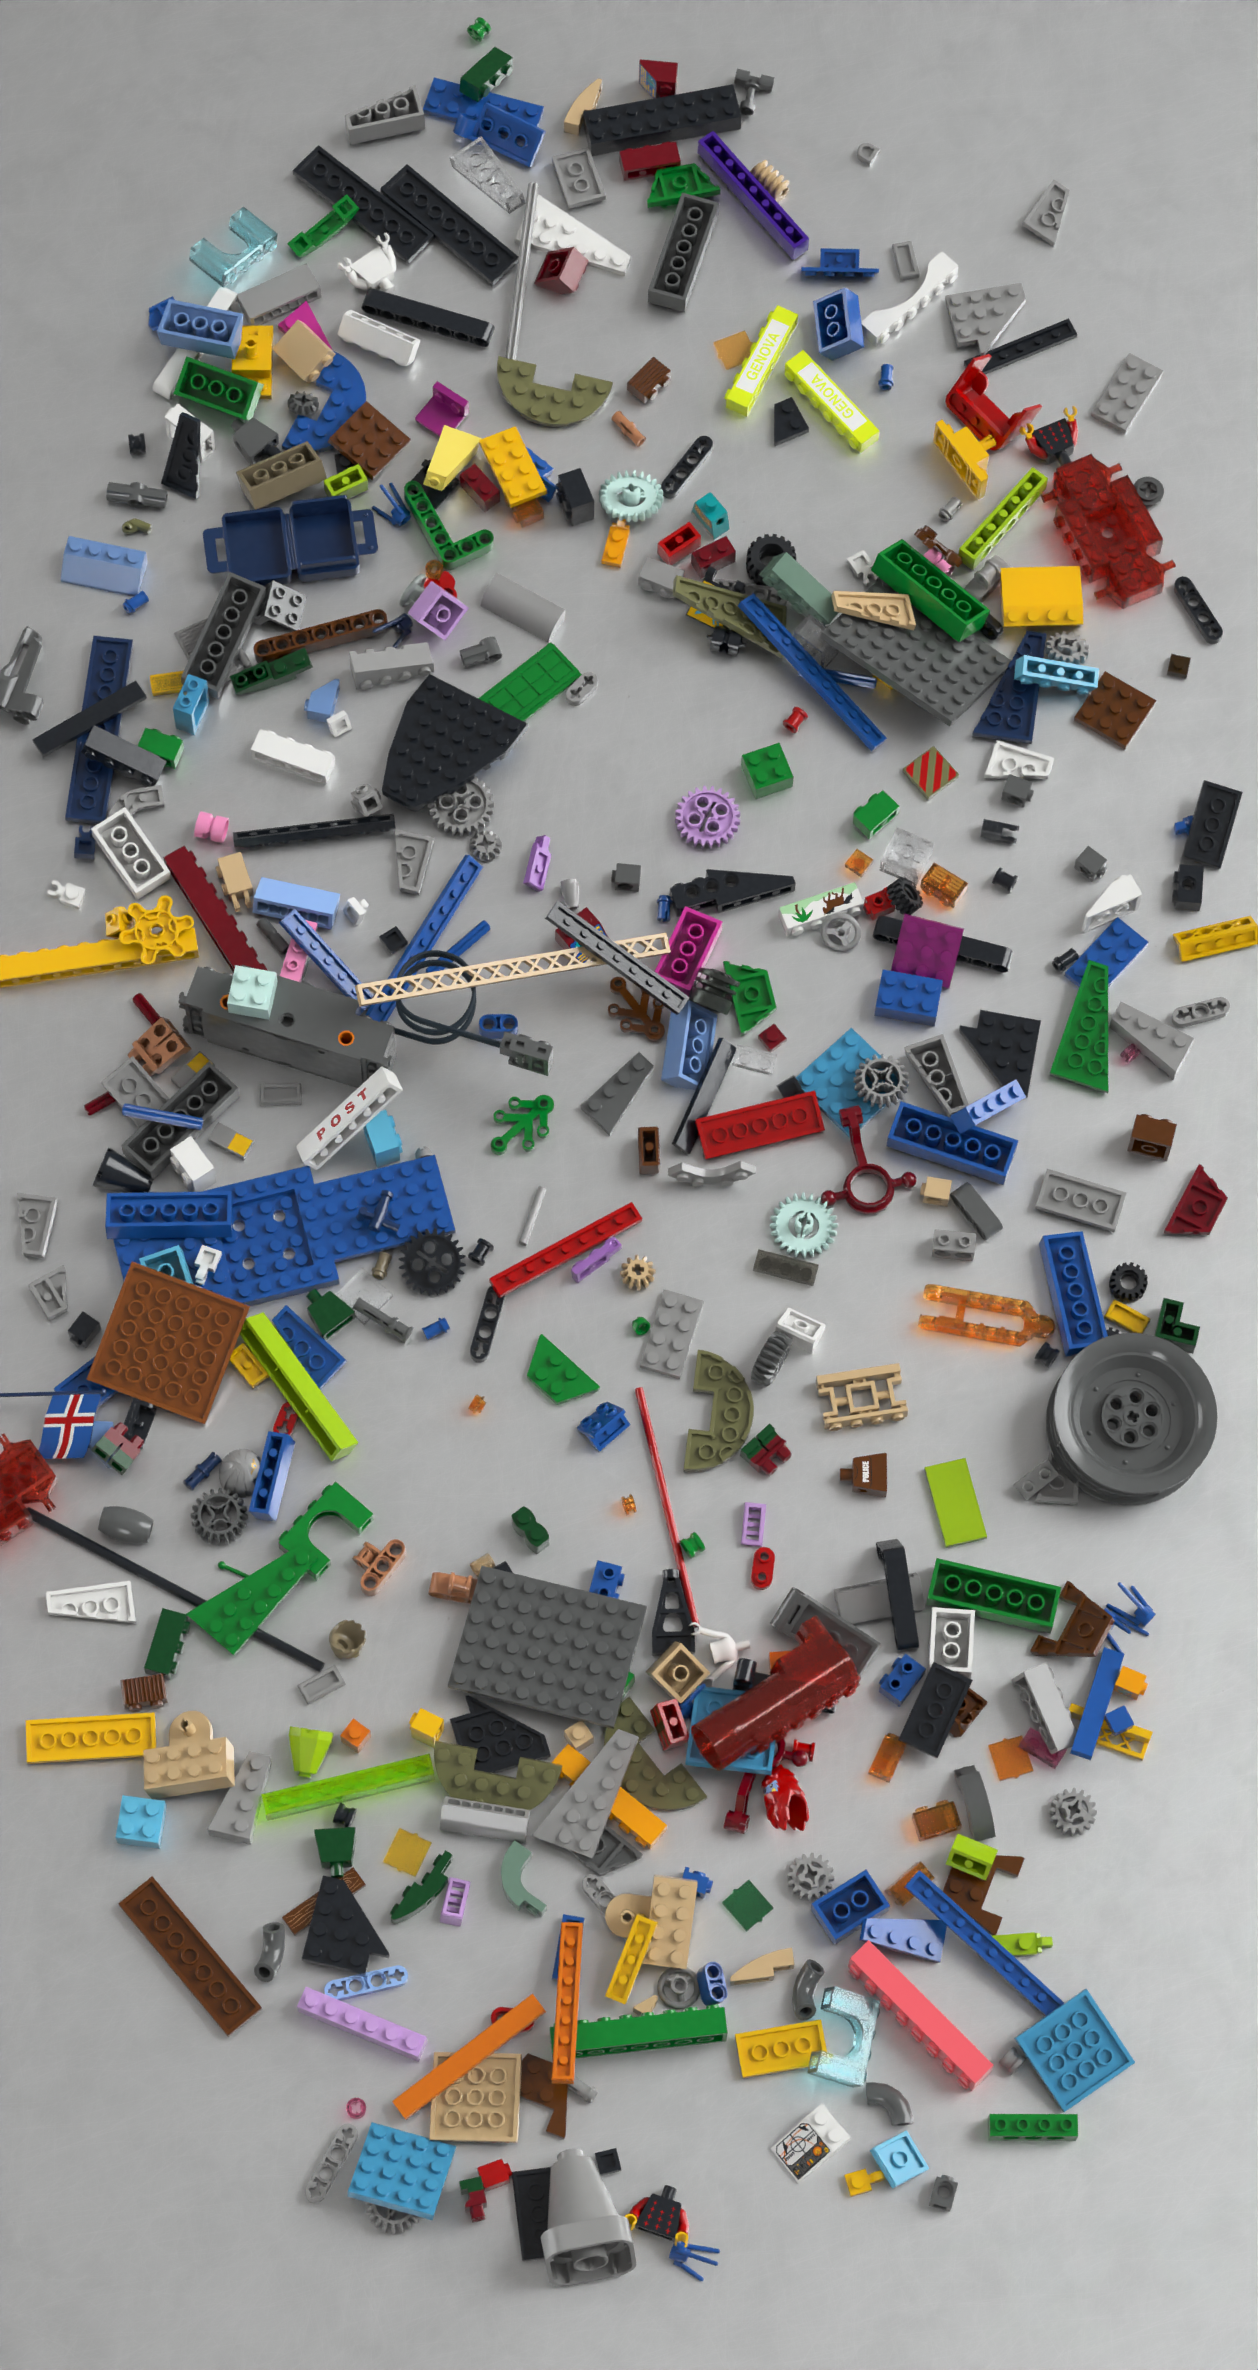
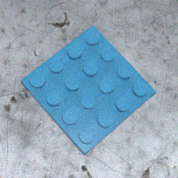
M852 1028L796 1077L805 1093L815 1091L820 1110L849 1138V1127L843 1128L841 1125L839 1109L859 1105L863 1117V1123L859 1124V1127L862 1129L886 1107V1104H883L880 1109L877 1103H875L874 1107H871V1101L864 1103V1097L859 1098V1091H855L856 1083H854V1077H856V1069H860L859 1064H865L867 1057L872 1060L874 1054L878 1059L881 1055ZM892 1073L890 1080L897 1087L898 1080ZM866 1075L865 1082L869 1089H871L873 1083ZM879 1079V1080H878V1083H882V1081H883V1083H885V1079H884V1080L881 1079V1082H880V1079Z
M705 1687L694 1698L685 1765L771 1775L781 1695Z
M1087 1989L1079 1992L1014 2038L1062 2112L1073 2107L1135 2063Z
M372 2122L348 2189L347 2197L433 2221L456 2146L440 2141H432L426 2137Z

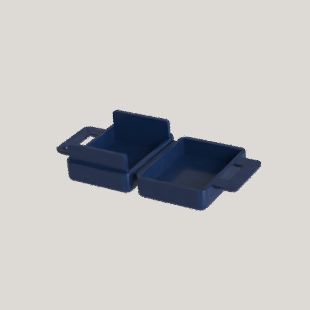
M347 495L293 501L289 514H284L280 507L225 513L222 516V527L203 531L207 570L210 573L231 572L262 586L271 581L282 585L289 584L292 581V570L296 569L298 578L302 582L355 576L360 571L359 556L374 554L378 551L373 512L370 509L352 511ZM362 521L365 544H357L354 522ZM224 538L227 561L218 562L215 539Z

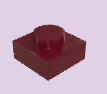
M775 1024L758 1035V1039L770 1053L787 1041V1038Z

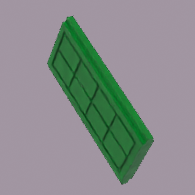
M550 642L478 699L522 721H526L571 686L582 674Z

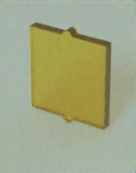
M399 1828L383 1862L397 1868L398 1872L403 1871L416 1877L432 1842L419 1837L417 1833L412 1834Z

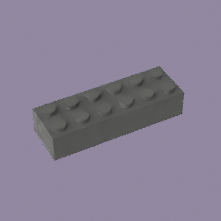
M686 193L681 194L648 289V302L682 312L686 311L719 215L718 202Z
M228 573L183 671L181 684H184L188 674L207 680L209 696L216 699L219 698L265 597L266 587L234 573Z
M208 1062L159 1109L202 1118V1129L197 1130L147 1120L121 1145L123 1154L138 1168L147 1173L153 1181L171 1163L170 1149L190 1136L195 1140L240 1097L239 1088L211 1062Z

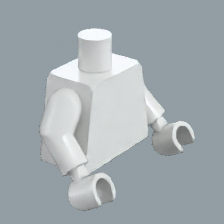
M384 233L386 238L384 242L381 241L379 235L376 238L377 242L382 244V248L378 246L352 264L349 258H343L346 267L341 262L338 263V269L345 270V275L354 287L365 291L368 289H382L387 293L394 291L395 286L391 282L394 280L396 260L391 245H388L390 237L387 233Z

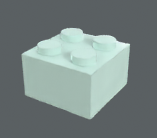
M235 965L227 1001L228 1013L269 1020L278 982L277 973Z

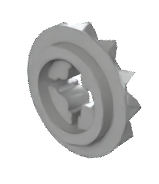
M483 830L482 832L475 833L473 838L470 839L469 848L471 854L476 859L490 861L500 854L502 842L499 836L492 831ZM484 839H486L488 844H491L488 845L487 852L484 846H480L483 844Z

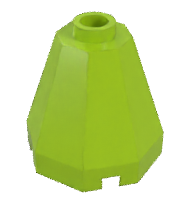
M290 1726L289 1740L294 1771L299 1772L298 1776L311 1778L312 1774H317L333 1742L334 1733Z

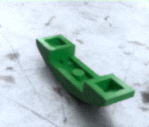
M347 194L332 206L333 210L306 233L300 232L287 243L299 258L312 253L324 245L355 216L359 207Z

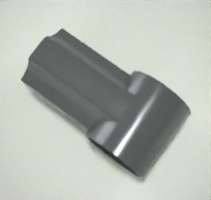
M495 637L484 638L479 644L460 650L461 660L465 668L484 661L493 663L502 658V653Z

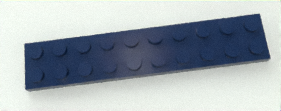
M93 636L82 711L127 686L133 650L132 639ZM123 713L98 727L119 737ZM88 732L77 738L65 820L99 824L107 819L114 768H107L102 762L91 760L81 753L89 735Z

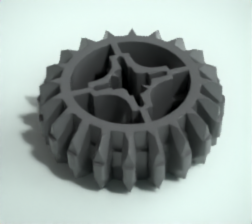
M775 1331L768 1338L752 1368L751 1379L756 1383L767 1387L776 1378L792 1346V1339L788 1335Z
M219 1488L216 1494L211 1489V1495L209 1496L204 1492L202 1494L204 1500L197 1498L196 1502L198 1505L192 1506V1510L195 1512L191 1513V1518L194 1519L191 1523L193 1527H196L195 1533H201L200 1537L202 1540L208 1537V1543L210 1544L214 1539H216L217 1545H220L222 1539H224L225 1544H228L229 1537L235 1541L237 1539L235 1533L242 1535L243 1531L241 1528H246L247 1526L246 1522H244L248 1520V1515L245 1514L247 1507L242 1506L244 1500H237V1493L231 1496V1490L229 1489L225 1494H223L222 1488ZM217 1502H224L221 1506L212 1505ZM231 1507L237 1512L234 1523L228 1517ZM205 1510L211 1516L208 1526L202 1521ZM220 1513L223 1514L222 1519H216L215 1515L219 1514L220 1516ZM221 1526L227 1528L222 1531H215L218 1527Z

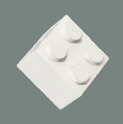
M191 1136L170 1149L172 1156L170 1157L171 1167L177 1175L181 1174L184 1179L183 1184L188 1191L201 1192L216 1183L214 1167Z

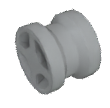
M1012 2047L999 2063L1002 2066H1006L1008 2072L1012 2075L1025 2062L1026 2058L1020 2056L1017 2053V2049Z

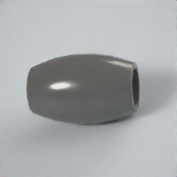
M109 1506L103 1508L98 1530L118 1541L135 1544L148 1543L154 1520L135 1509Z

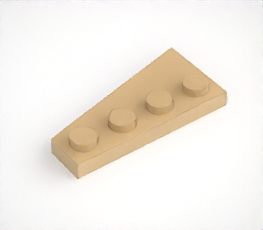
M833 591L831 595L835 612L914 630L916 627L909 594Z

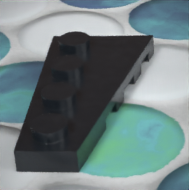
M182 412L178 419L161 484L197 499L199 497L201 420Z

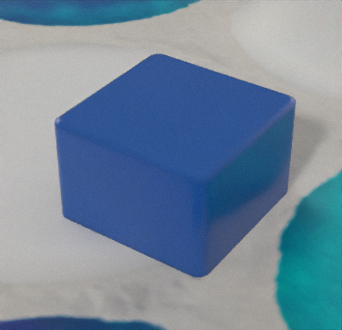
M1125 1706L1106 1713L1104 1717L1113 1736L1133 1728L1134 1725Z

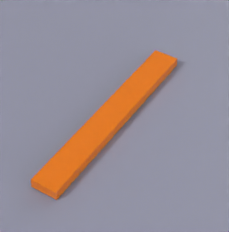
M561 1922L552 2084H574L583 1923Z
M532 1993L392 2102L407 2120L545 2014V2009Z

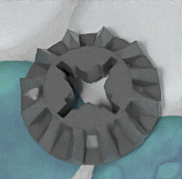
M296 391L295 395L290 394L287 403L288 408L293 413L303 416L314 414L319 408L318 397H313L312 393L306 394L305 391L303 393Z
M1153 477L1138 479L1132 489L1133 498L1138 501V504L1142 503L1145 506H1155L1156 503L1161 502L1164 495L1163 485ZM1148 486H1150L1149 489L1151 493L1150 496L1147 497L1145 491L1148 488Z

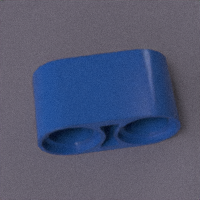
M487 1014L479 1020V1032L483 1037L502 1039L505 1032L517 1034L518 1021L511 1014ZM486 1024L493 1025V1028L485 1029L483 1026ZM512 1024L514 1027L511 1029L504 1028V1025Z
M709 1962L700 1968L697 1972V1982L702 2002L705 2006L720 2004L728 1995L721 1965L717 1962ZM707 1970L711 1972L712 1977L708 1975ZM712 1991L716 1994L717 1999L713 1997Z

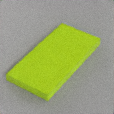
M966 1458L925 1467L924 1470L945 1547L948 1548L987 1539Z

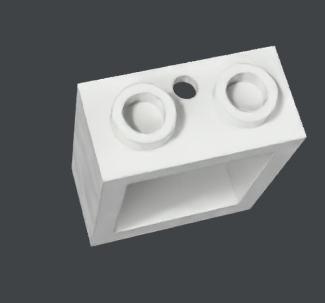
M179 404L174 408H170L165 414L167 436L172 440L180 414L184 412L193 416ZM201 422L200 461L203 463L216 449L213 430Z

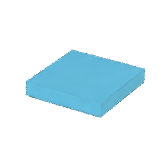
M907 2130L870 2150L892 2189L929 2169Z

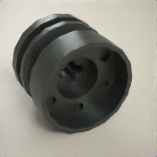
M700 967L698 972L707 976L706 979L696 976V980L703 984L702 988L692 987L689 1000L728 1015L732 1002L724 997L726 994L736 995V992L728 989L729 985L739 987L740 982L716 969Z

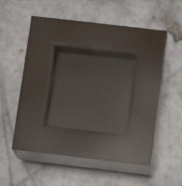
M1171 654L1167 675L1186 679L1191 658Z

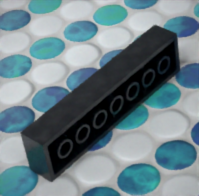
M733 84L583 111V126L592 156L623 151L627 148L634 149L645 145H656L663 142L706 136L712 131L717 134L741 129L742 120Z

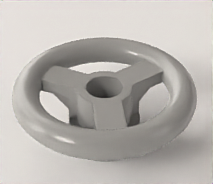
M835 913L824 920L821 926V936L825 944L831 949L848 951L858 944L861 938V929L858 922L852 916L845 913ZM844 919L839 920L835 927H828L833 920ZM852 924L855 930L854 939L851 942H849L847 936L851 931ZM827 934L836 935L841 939L843 945L833 943Z
M671 1967L664 1971L658 1980V1995L663 2003L671 2008L684 2009L690 2007L697 2001L700 1995L697 1975L689 1968ZM678 1972L688 1975L686 1978L676 1976L672 1981L667 1979L671 1974ZM693 1982V1995L685 2001L684 1993L687 1991L688 1985ZM682 1984L683 1988L678 1990L675 1988V1985ZM664 1986L671 1988L677 1994L678 2003L671 2001L666 1996Z

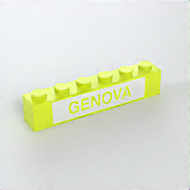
M778 305L774 312L770 311L766 327L762 326L760 329L758 341L753 342L749 358L745 357L741 366L743 368L742 371L735 375L734 385L732 389L729 388L724 397L726 408L746 417L798 323V314Z
M804 350L785 363L784 373L786 378L797 385L799 392L810 399L813 407L818 408L828 422L831 421L837 432L848 439V443L853 449H857L862 453L878 441L879 430Z

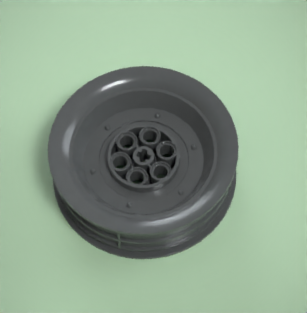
M1122 1333L1104 1337L1093 1342L1071 1360L1051 1392L1045 1422L1050 1450L1058 1466L1069 1480L1075 1484L1079 1480L1078 1487L1081 1490L1102 1501L1119 1505H1142L1171 1495L1191 1478L1212 1447L1218 1417L1216 1400L1211 1384L1201 1367L1190 1355L1173 1343L1156 1336L1141 1333ZM1130 1395L1136 1396V1397L1138 1398L1139 1402H1138V1403L1132 1402V1401L1130 1400V1397H1129V1396H1130ZM1110 1402H1116L1119 1405V1409H1113ZM1146 1409H1152L1155 1412V1416H1149L1146 1413ZM1127 1418H1134L1135 1421L1133 1422L1132 1420H1128ZM1107 1422H1113L1117 1429H1110L1107 1426ZM1143 1429H1149L1152 1432V1436H1146L1143 1433ZM1124 1436H1130L1133 1439V1443H1127L1124 1440Z

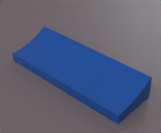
M232 1191L107 1193L105 1223L107 1239L232 1237Z
M1083 1231L1045 1235L1041 1238L1039 1248L1065 1357L1078 1354L1088 1345L1108 1337Z

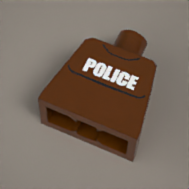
M887 1453L853 1458L852 1469L840 1468V1481H852V1492L886 1498Z

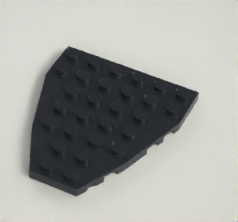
M429 674L407 701L388 753L382 794L416 812L424 808L425 805L438 801L437 797L445 793L451 794L476 778L475 774L482 769L485 771L491 767L490 764L497 759H504L529 729L528 723Z

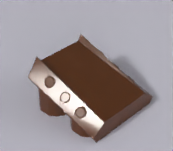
M970 1688L951 1727L950 1733L953 1734V1737H961L987 1704L984 1698Z

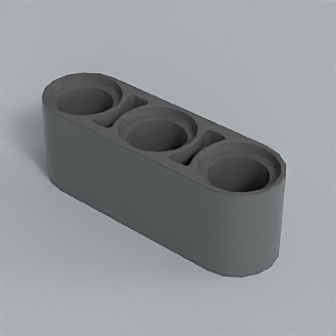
M966 1182L950 1194L953 1203L984 1240L989 1239L1003 1229L998 1217L970 1183Z

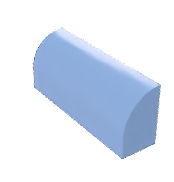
M261 877L254 895L252 913L283 919L296 909L305 920L316 922L318 927L332 930L338 911L340 894Z

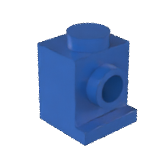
M685 1867L682 1878L697 1880L696 1897L704 1899L706 1893L710 1894L713 1881L709 1880L705 1873L699 1871L691 1873L689 1872L690 1868Z

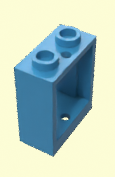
M188 674L173 706L176 729L195 735L210 702L207 680Z

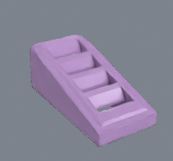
M744 1503L742 1545L762 1547L766 1504ZM749 1510L761 1511L760 1515L748 1514ZM748 1518L760 1519V1523L748 1522ZM747 1526L759 1527V1531H749ZM746 1535H756L758 1540L746 1539Z
M449 1878L440 1916L441 1923L461 1926L470 1881ZM452 1887L464 1889V1892L452 1890ZM450 1895L462 1898V1900L451 1898ZM448 1904L460 1906V1908L451 1907Z

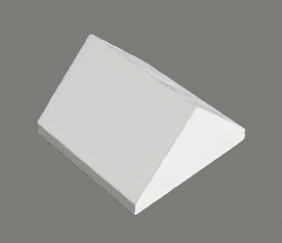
M788 1308L776 1324L775 1331L788 1335L792 1339L793 1345L813 1353L826 1325Z

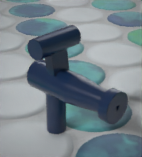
M382 1190L380 1194L382 1197L374 1213L367 1212L366 1207L359 1209L356 1219L358 1221H363L364 1218L371 1220L368 1226L371 1231L380 1232L381 1227H385L398 1232L400 1224L385 1219L389 1201L393 1198L392 1192Z

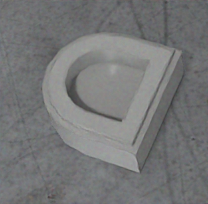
M869 143L861 144L857 150V157L862 163L870 166L880 153V149Z

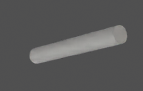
M542 1186L538 1187L519 1240L521 1245L526 1246L546 1192V1188Z

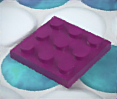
M904 914L891 971L943 980L942 987L950 988L964 928Z

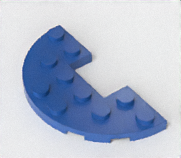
M333 351L336 354L333 357V361L322 369L316 381V386L332 392L317 421L303 415H298L282 444L283 450H288L306 441L309 442L314 451H319V453L333 449L334 447L328 443L329 438L366 402L363 379L355 366L344 356Z

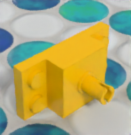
M243 325L241 344L235 359H232V373L264 384L259 399H272L273 326Z
M941 419L935 424L933 442L979 500L985 496L988 475L986 472L989 454L986 451L996 446L994 438L991 439V435L978 441L967 426L954 433L952 427L949 424L946 425Z

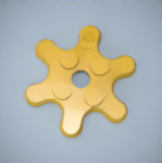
M167 895L161 896L158 899L157 906L152 910L144 909L139 903L130 904L128 914L135 919V926L130 930L122 931L119 935V940L122 944L130 945L137 943L143 947L140 958L142 963L146 965L153 964L157 953L160 951H169L174 957L178 958L182 957L186 952L184 944L178 940V935L182 931L191 929L194 925V920L189 915L182 917L173 916L170 912L173 901ZM160 927L163 931L157 936L151 933L153 928Z

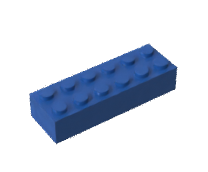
M901 1101L888 1135L886 1146L1004 1185L1017 1149L1018 1140L977 1126L960 1134L950 1117Z

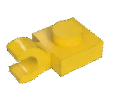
M866 2168L844 2175L851 2197L872 2191L870 2184L885 2180L881 2170L867 2175Z

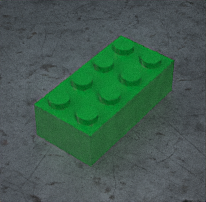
M186 356L174 394L249 421L253 418L264 384Z

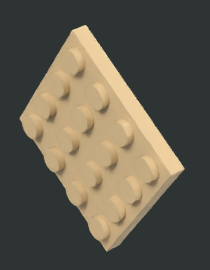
M434 2052L433 2070L456 2052ZM491 2054L431 2100L429 2140L441 2142L518 2143L522 2054Z

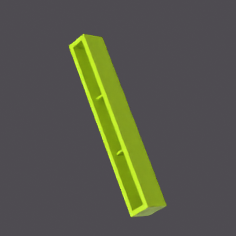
M262 1312L246 1318L239 1335L331 1462L349 1455L358 1444V1441L265 1313Z

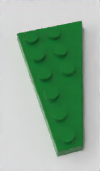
M1089 960L1050 1075L1105 1093L1109 1092L1108 966Z
M300 1544L186 1614L235 1656L318 1560V1557L304 1545Z

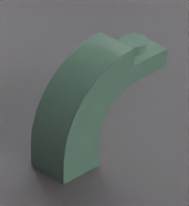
M514 1840L503 1858L501 1867L504 1893L509 1902L518 1911L521 1910L523 1905H526L525 1909L534 1916L538 1914L542 1917L547 1911V1905L530 1894L521 1882L522 1871L531 1860L532 1852Z

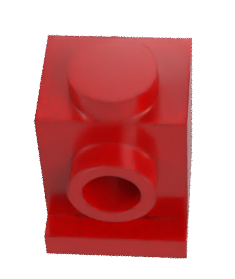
M887 887L865 897L863 909L866 915H870L872 921L876 920L878 916H885L895 912V905H892V900L888 898Z

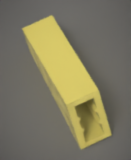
M444 425L423 485L442 491L477 454L480 445L479 440L482 438Z

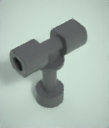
M737 69L734 83L744 85L747 90L746 99L741 101L739 107L742 114H754L755 104L753 99L755 93L759 92L760 89L771 92L775 77L761 74V78L751 76L750 71Z

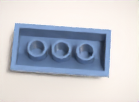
M169 299L157 334L162 345L235 359L241 344L244 316L241 313Z
M69 536L63 556L61 582L134 597L140 592L148 563L145 551Z
M690 1000L687 1001L678 1015L671 1012L661 1077L662 1081L676 1088L696 1090L713 1051L717 1014Z

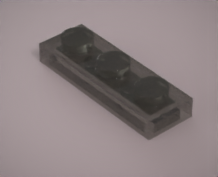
M758 1249L753 1271L814 1286L819 1265Z

